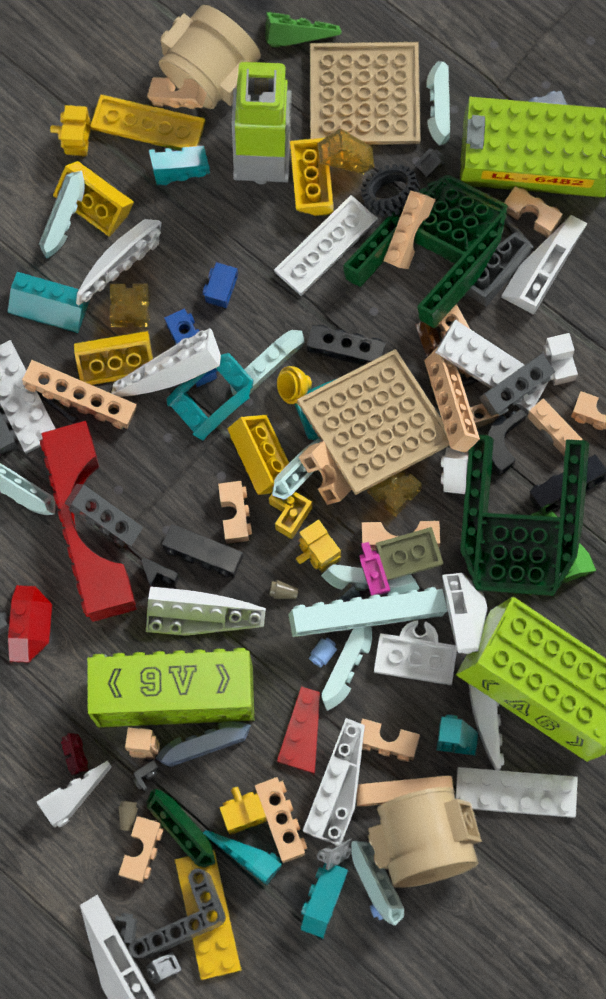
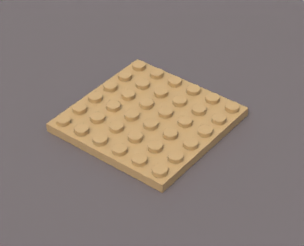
M418 42L310 43L311 139L327 137V145L420 144Z
M396 349L297 399L301 410L320 440L325 442L332 459L355 495L450 446L441 417Z

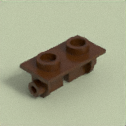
M421 321V323H417L415 326L426 357H428L439 346L441 340L436 327L433 328Z

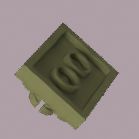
M432 527L376 543L387 581L443 565Z

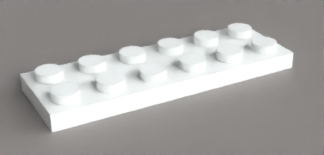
M351 195L274 269V272L302 296L378 222V218Z
M457 320L452 322L435 353L489 388H493L524 366L523 363ZM530 372V377L535 380V375ZM516 382V388L521 390L520 384ZM540 383L536 386L537 390L530 395L526 393L521 396L523 400L516 405L529 413V410L536 405L547 383L544 385ZM501 392V396L506 398V395Z
M9 340L0 345V404L24 452L27 454L41 447L39 441L43 439L41 433L56 428L37 391L31 392L23 385L22 379L26 369L13 343Z
M458 767L456 799L471 802L473 810L575 818L578 777Z

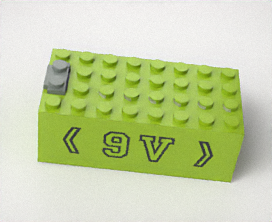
M511 597L493 608L485 620L479 650L466 655L456 675L586 762L605 755L606 658L515 597Z
M235 648L230 652H225V649H214L213 652L205 653V650H194L193 653L174 651L173 654H165V652L158 651L153 652V655L136 652L133 653V656L115 653L113 657H107L105 654H94L93 657L87 658L88 714L97 727L255 721L253 665L250 652L246 651L245 648Z

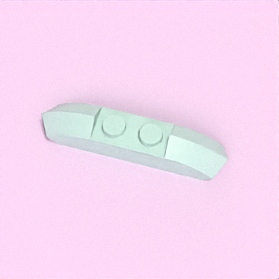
M437 62L432 67L427 79V88L431 89L430 101H434V106H431L430 110L432 118L428 119L427 123L431 136L441 146L445 145L450 137L448 65L444 62Z
M82 171L70 173L64 179L39 242L41 251L46 258L55 254L68 237L64 233L70 227V217L77 209V200L82 202L84 195Z
M288 331L244 369L254 380L250 394L303 346L305 342L302 331ZM230 385L232 394L235 395L237 392Z
M320 438L305 447L277 475L274 480L273 496L281 499L288 498L313 473L306 471L298 457L310 445L322 442Z
M0 463L1 493L6 494L35 513L43 515L55 514L57 504L52 495Z
M333 564L321 575L329 584L341 590L349 583L359 591L369 589L362 568ZM411 574L388 581L390 587L388 594L399 592L400 595L406 594L410 590L420 589Z
M371 626L354 628L321 694L326 710H330L340 704L349 694L351 688L346 683L350 684L354 676L352 670L355 665L358 666L361 662L363 655L360 653L368 654L371 647Z
M352 841L351 852L353 862L373 905L387 922L396 925L404 917V907L385 869L379 868L375 864L373 846L369 842Z

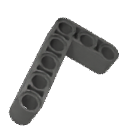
M194 869L188 877L200 911L132 941L129 951L133 957L140 959L150 958L224 924L226 919L225 912L212 877L207 871ZM203 874L204 879L202 883L198 884L197 877ZM210 893L211 898L209 902L205 903L204 895ZM213 912L218 914L215 922L211 921V914ZM195 920H198L199 927L193 930L192 924ZM177 928H180L181 935L175 938L174 932ZM161 936L162 944L157 946L156 939ZM143 944L144 952L139 954L138 947Z

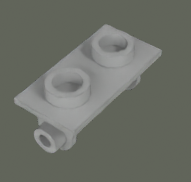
M352 839L345 842L342 841L339 846L332 844L328 848L320 850L317 858L327 863V870L349 858L352 849Z

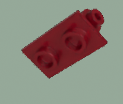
M68 733L67 736L62 737L61 744L64 755L71 754L72 756L66 759L69 773L74 776L78 775L79 772H89L87 767L88 760L82 748V739L79 737V734Z

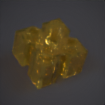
M148 283L133 284V288H126L125 284H110V300L112 303L110 305V322L112 327H127L128 322H133L134 327H149L148 306L150 303V291Z
M405 469L367 489V493L376 501L380 502L381 499L385 501L384 508L395 517L406 507V499L408 498L412 501L422 488V483L410 474L408 477L404 475Z

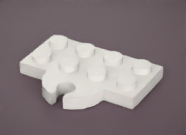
M418 620L408 623L402 629L400 636L380 633L374 673L452 685L457 647L456 645L438 643V634L435 628L428 622L424 624L426 633L421 636L415 633Z

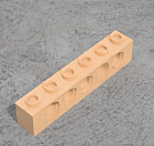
M436 348L424 360L449 445L451 449L466 453L480 438L458 368L435 353Z
M31 360L22 379L23 385L27 390L43 393L42 395L47 399H57L64 406L70 407L71 405L76 407L83 414L90 413L99 421H109L118 429H128L136 411L137 404L33 360ZM46 378L49 380V383L42 385L39 381ZM58 386H65L67 388L64 392L56 390ZM81 393L84 397L77 400L74 398V395ZM97 400L101 402V405L94 407L91 403ZM116 408L119 412L113 415L109 413V409Z

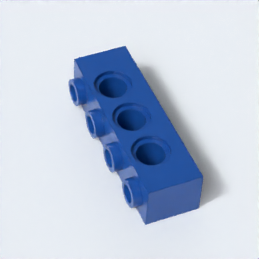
M185 309L164 318L175 344H178L185 338L193 337L199 332V329L195 330L193 326L195 321L191 313L187 314ZM183 329L189 330L187 334L180 333ZM214 368L195 383L196 387L217 379L216 372L218 370Z

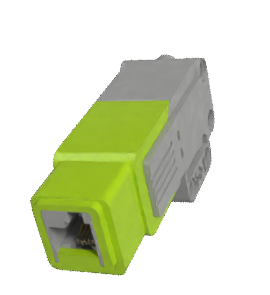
M241 62L239 64L237 88H233L232 105L233 180L255 181L258 184H265L267 181L288 182L292 90H287L284 64Z

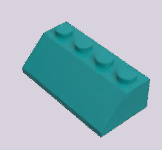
M17 272L11 286L8 313L78 333L90 300L77 305L76 300L79 289Z

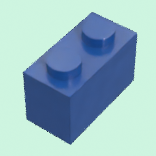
M216 262L215 267L211 268L209 272V284H206L203 289L206 303L227 308L238 278L237 268Z

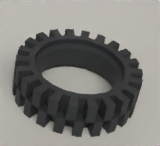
M393 164L392 168L386 165L385 170H382L381 167L378 168V173L373 171L371 173L372 177L367 176L366 181L362 183L363 187H361V195L366 208L376 216L380 213L381 217H385L386 213L390 217L392 212H395L396 215L400 214L399 210L404 209L410 191L420 193V186L414 171L410 170L408 166L404 167L402 164L397 167V164ZM393 182H403L406 184L405 189L392 198L379 199L375 197L376 192L386 184Z

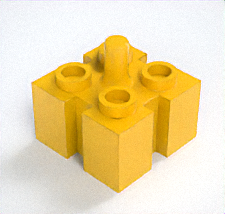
M65 105L64 112H61V123L63 125H51L50 127L51 133H58V139L61 140V148H64L65 155L87 156L88 138L91 129V120L88 117L87 107Z
M319 520L299 532L301 537L299 539V546L303 551V554L296 557L299 564L311 558L310 562L315 570L319 568L321 573H323L330 566L341 561V550L328 535L327 530Z
M238 787L231 789L234 799L224 802L223 807H220L230 835L267 822L258 794L254 795L251 792L241 796Z

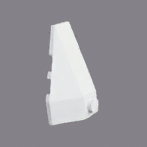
M108 761L87 772L84 775V779L81 780L79 778L71 781L65 790L58 788L37 802L54 827H62L69 822L68 819L72 817L112 768Z

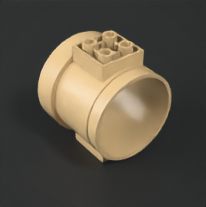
M201 5L191 18L186 14L177 17L172 24L173 27L163 33L161 36V46L164 57L159 60V65L163 73L178 89L183 86L184 79H194L207 93L203 107L214 109L221 99L231 106L233 104V88H237L239 64L241 62H258L261 54L250 36L231 18L211 6Z
M438 787L409 793L387 801L377 808L381 824L368 828L370 833L368 838L374 848L375 854L373 857L375 864L379 868L389 870L393 887L406 888L437 882L462 874L478 865L473 844L482 841L471 802L455 799L453 788Z

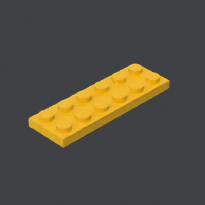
M100 95L90 127L91 130L182 151V147H195L199 145L205 119Z
M214 850L215 864L205 868L197 866L189 856L175 859L187 917L200 911L188 879L190 872L194 869H202L211 875L226 916L223 925L192 939L201 980L241 971ZM203 874L198 875V884L202 883L204 879ZM210 893L204 895L205 903L209 902L211 898ZM217 912L211 914V921L215 922L218 918ZM195 920V921L193 922V924H192L193 930L198 929V927H199V921H198V920Z

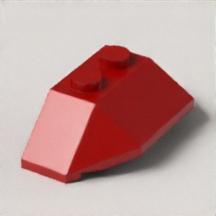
M16 585L11 601L8 633L10 662L30 663L49 644L53 605L36 586Z

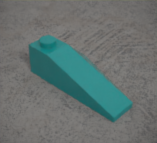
M207 830L204 832V835L266 885L269 884L282 867L279 863L281 859L272 852L269 855L265 851Z

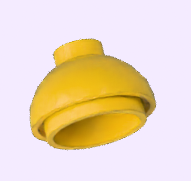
M294 366L284 367L278 375V392L288 404H296L297 399L305 396L312 386L310 377Z

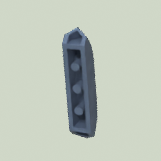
M237 721L222 722L218 724L220 730L216 731L215 728L207 730L203 736L197 737V735L186 738V742L182 743L181 737L176 738L159 752L156 760L168 767H172L245 741L251 725Z

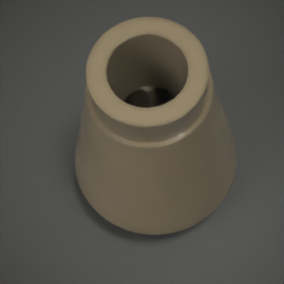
M278 580L271 582L269 596L273 597V599L297 598L298 588Z
M121 801L120 806H118L120 830L132 831L138 810L136 802Z

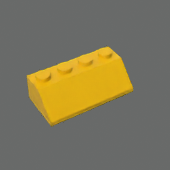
M327 137L290 141L296 210L315 216L332 214L334 208Z
M77 161L66 165L53 196L55 198L58 197L66 175L82 171L84 195L82 202L77 200L75 212L107 236H111L127 218L134 202Z
M148 331L74 344V354L80 380L90 385L122 379L153 359Z
M267 415L240 417L227 430L257 494L272 493L275 478L289 464V461Z

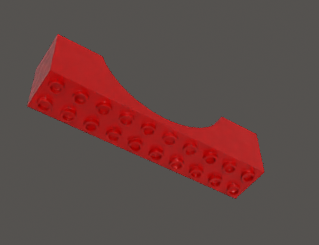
M86 421L41 433L43 439L39 441L45 455L46 468L49 474H52L48 476L54 492H56L53 493L54 500L58 509H61L58 511L60 522L65 527L62 529L67 545H70L67 547V551L72 563H75L71 566L76 580L79 581V583H76L77 590L81 599H84L81 602L83 612L86 617H90L91 621L94 622L137 610L124 564L114 563L98 556L81 541L76 530L75 514L68 510L69 506L65 504L76 484H84L89 476L99 468L91 433Z

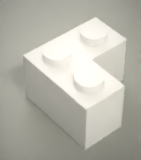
M570 334L547 338L544 352L542 353L555 370V373L551 375L554 386L575 381L578 373L573 360L574 347Z
M447 447L445 456L441 458V467H444V473L441 475V484H444L443 492L465 494L469 450L464 453Z

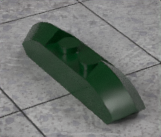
M152 789L146 805L148 810L197 866L205 868L214 865V853L204 833L170 796L160 790Z

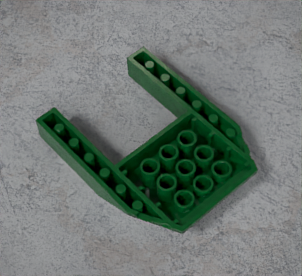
M450 175L443 176L438 181L428 183L427 187L419 191L421 194L435 199L429 217L423 220L418 227L414 242L455 263L417 306L419 320L433 328L443 320L480 278L501 241L508 210L507 204ZM402 209L399 210L400 214L398 215L392 212V216L387 217L343 265L346 280L361 287L384 262L401 217Z
M479 435L480 439L469 449L460 548L468 566V571L472 576L474 586L478 591L554 596L577 559L584 518L589 443L586 440L566 439L560 517L488 513L494 439L489 435Z

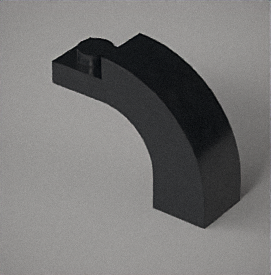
M523 409L518 412L513 411L507 416V419L502 414L494 421L488 435L494 439L492 468L499 476L515 464V458L507 450L504 438L511 430L525 421L527 414Z

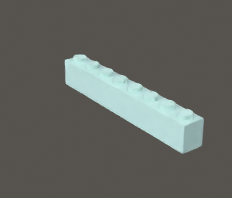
M431 587L423 592L410 590L406 594L400 595L399 592H394L386 597L373 595L369 599L363 600L361 597L350 599L349 602L335 600L327 605H324L323 602L315 603L312 607L298 605L293 607L288 615L292 636L297 637L441 617L447 612L443 589L436 590V587Z

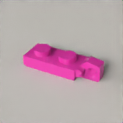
M369 542L362 543L363 554L360 555V563L371 596L390 592L379 554H377L376 550H371Z

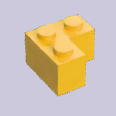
M296 492L286 499H281L271 494L269 497L270 505L282 511V514L275 523L276 530L293 539L312 510V501Z

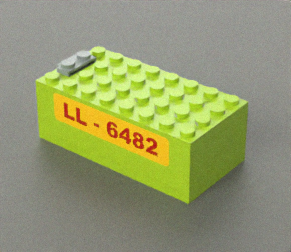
M469 97L463 122L460 181L474 187L513 190L516 186L519 189L523 188L526 191L606 197V108Z

